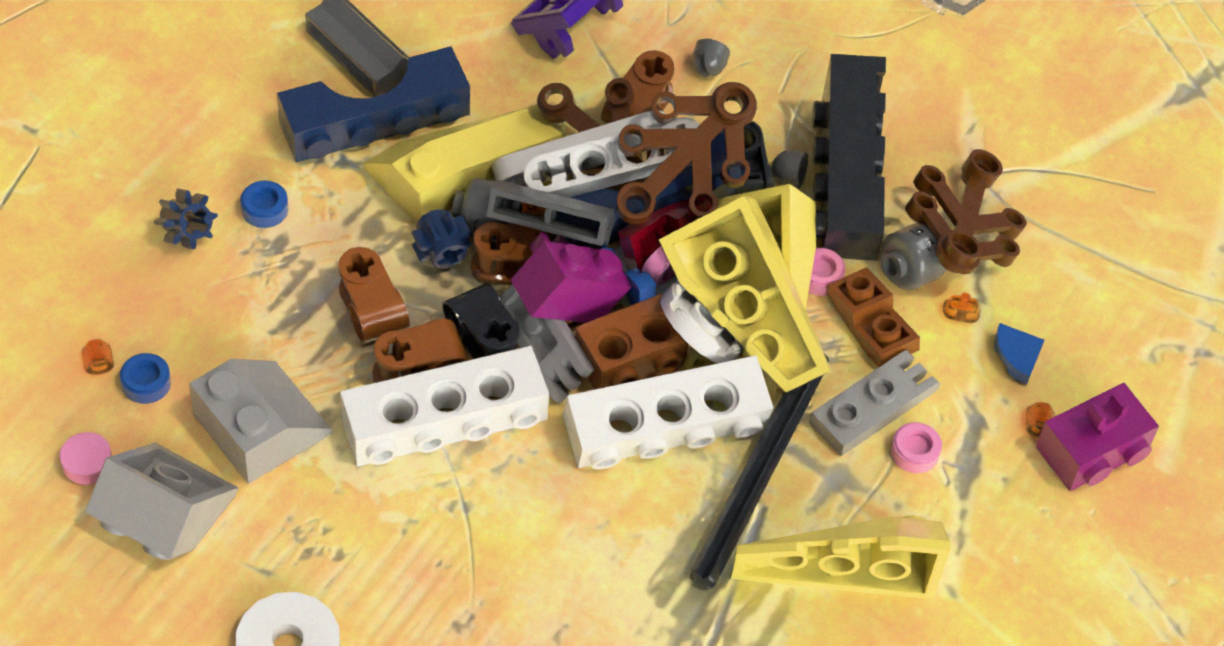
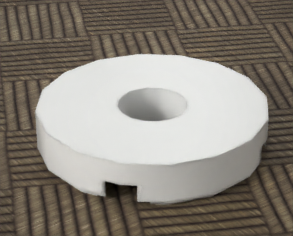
M679 282L673 284L662 295L660 303L665 316L681 337L701 355L715 363L735 360L743 352V346L735 340L734 336L725 327H722L694 295L687 292Z
M299 592L275 593L258 600L243 614L236 630V646H274L275 640L284 634L299 636L303 640L301 646H340L339 625L332 611L317 598Z

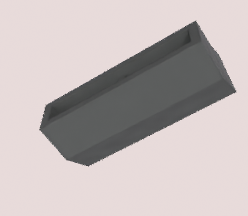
M323 0L320 5L305 13L306 32L374 97L389 92L402 81L407 71L409 56L349 0Z
M498 180L491 188L486 213L487 217L600 246H608L616 220L614 209ZM505 198L546 208L545 217L504 208ZM558 211L600 222L599 231L556 221Z

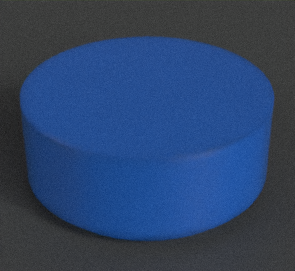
M265 180L257 181L247 186L241 194L242 215L249 224L255 227H274L280 224L288 214V196L285 189L278 183Z
M151 353L134 355L123 364L120 370L122 390L127 398L136 403H154L162 399L171 387L169 366L158 355Z

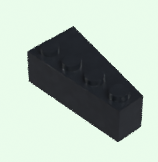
M831 54L822 101H814L812 128H820V137H814L812 163L820 164V173H815L813 181V200L821 201V211L816 210V238L821 239L822 248L836 252L842 259L877 261L884 236L885 177L881 176L884 166L885 136H881L883 114L886 107V93H880L883 76L886 73V57Z

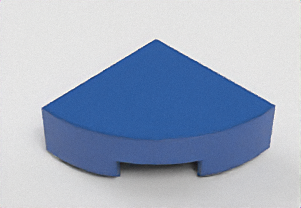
M637 268L624 272L632 285L625 294L631 305L656 296V283L650 274L645 271L640 273V269L637 270Z
M999 323L995 335L994 348L1008 368L1007 372L1009 375L1027 385L1042 349L1044 339Z

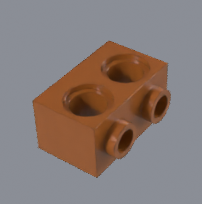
M663 294L576 327L575 338L594 367V371L587 377L594 390L652 378L657 375L671 374L684 365L687 357L688 343L673 328L665 316L660 303ZM654 339L659 340L661 342H652L649 340ZM607 356H612V357H616V358H618V359H608V358H605V357H607Z

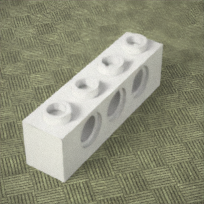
M531 345L340 391L341 418L356 466L370 463L380 465L392 461L395 457L419 451L429 453L442 448L444 445L467 439L478 441L490 436L492 433L512 428H530L540 421L547 420L549 392ZM496 396L502 399L490 400L487 397ZM451 408L454 410L450 412L439 411L438 409ZM401 419L405 420L406 422L401 424L391 423L390 421Z
M757 355L568 395L564 406L563 418L577 467L582 468L592 465L593 469H606L615 466L623 458L640 455L642 459H651L665 454L669 448L687 445L688 448L695 449L710 445L716 438L734 434L736 438H747L756 435L766 427L774 408ZM717 400L724 404L727 410L723 412L713 411L707 407L705 401ZM662 410L673 411L679 416L680 420L677 422H667L657 412ZM615 420H622L629 423L633 430L627 433L618 432L612 428L610 423Z

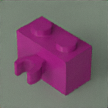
M543 232L530 245L533 253L531 257L510 280L531 317L587 323L607 315L632 287L622 270V262L611 250L569 244L561 235H558L553 242H550L548 236Z
M1125 382L1045 421L1036 448L1066 488L1072 491L1086 483L1088 486H1094L1102 482L1110 475L1113 469L1125 463L1128 466H1133L1144 460L1152 451L1151 444L1159 425Z

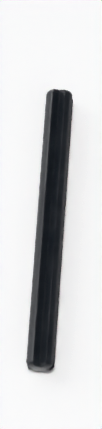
M824 353L827 362H829L828 356ZM823 375L790 392H783L691 568L690 579L693 583L701 585L705 589L715 587Z

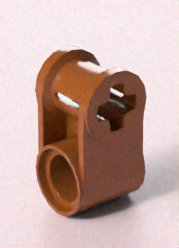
M658 50L642 53L636 58V61L623 79L631 84L634 92V100L630 105L631 116L638 115L645 108L650 107L653 98L658 93L665 91L673 93V85L670 81L674 75V62L666 53ZM624 88L616 89L612 93V98L621 100L626 97L628 91ZM606 99L601 113V120L606 123H612L611 106ZM662 101L656 106L664 110L669 102Z
M485 223L474 234L473 244L477 252L473 255L471 261L472 274L483 283L488 282L491 285L512 284L510 280L533 254L530 245L537 236L543 232L548 236L550 242H553L558 235L518 224ZM493 235H496L495 247H491V239ZM492 260L496 261L494 272L491 271Z
M355 247L344 252L338 264L341 277L339 293L349 312L354 330L361 343L366 344L377 340L388 331L409 328L410 321L405 303L399 291L393 286L378 254L366 247Z
M444 318L435 319L423 325L397 331H388L382 334L374 345V358L376 362L372 370L373 382L377 383L398 378V371H402V376L469 361L454 322ZM393 344L392 353L388 354L389 345Z

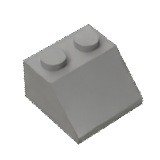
M230 359L189 383L193 415L248 484L332 434L330 426L276 361Z
M155 442L105 459L85 513L100 520L101 527L106 531L119 536H128L143 544V550L149 555L159 559L171 560L193 551L235 498L238 487Z

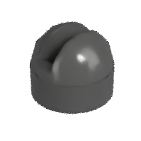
M698 40L692 54V64L695 71L704 77L721 74L727 65L730 50L726 45L717 40Z
M797 150L781 152L774 158L771 165L773 177L780 184H791L795 188H801L807 172L808 154Z

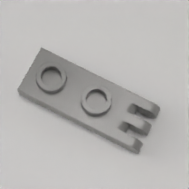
M512 284L500 296V300L518 324L519 340L517 343L520 348L532 345L550 397L554 401L562 403L569 395L565 386L570 390H575L581 384L578 374L587 378L594 371V367L564 320L531 317Z
M905 350L811 412L809 423L842 456L937 391L940 383L931 376L917 385L924 378L927 370L921 363H918L904 371L914 361V356L908 350Z

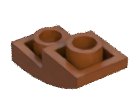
M867 267L827 285V292L844 323L878 367L905 350H908L911 354L920 350V336L893 309V294Z

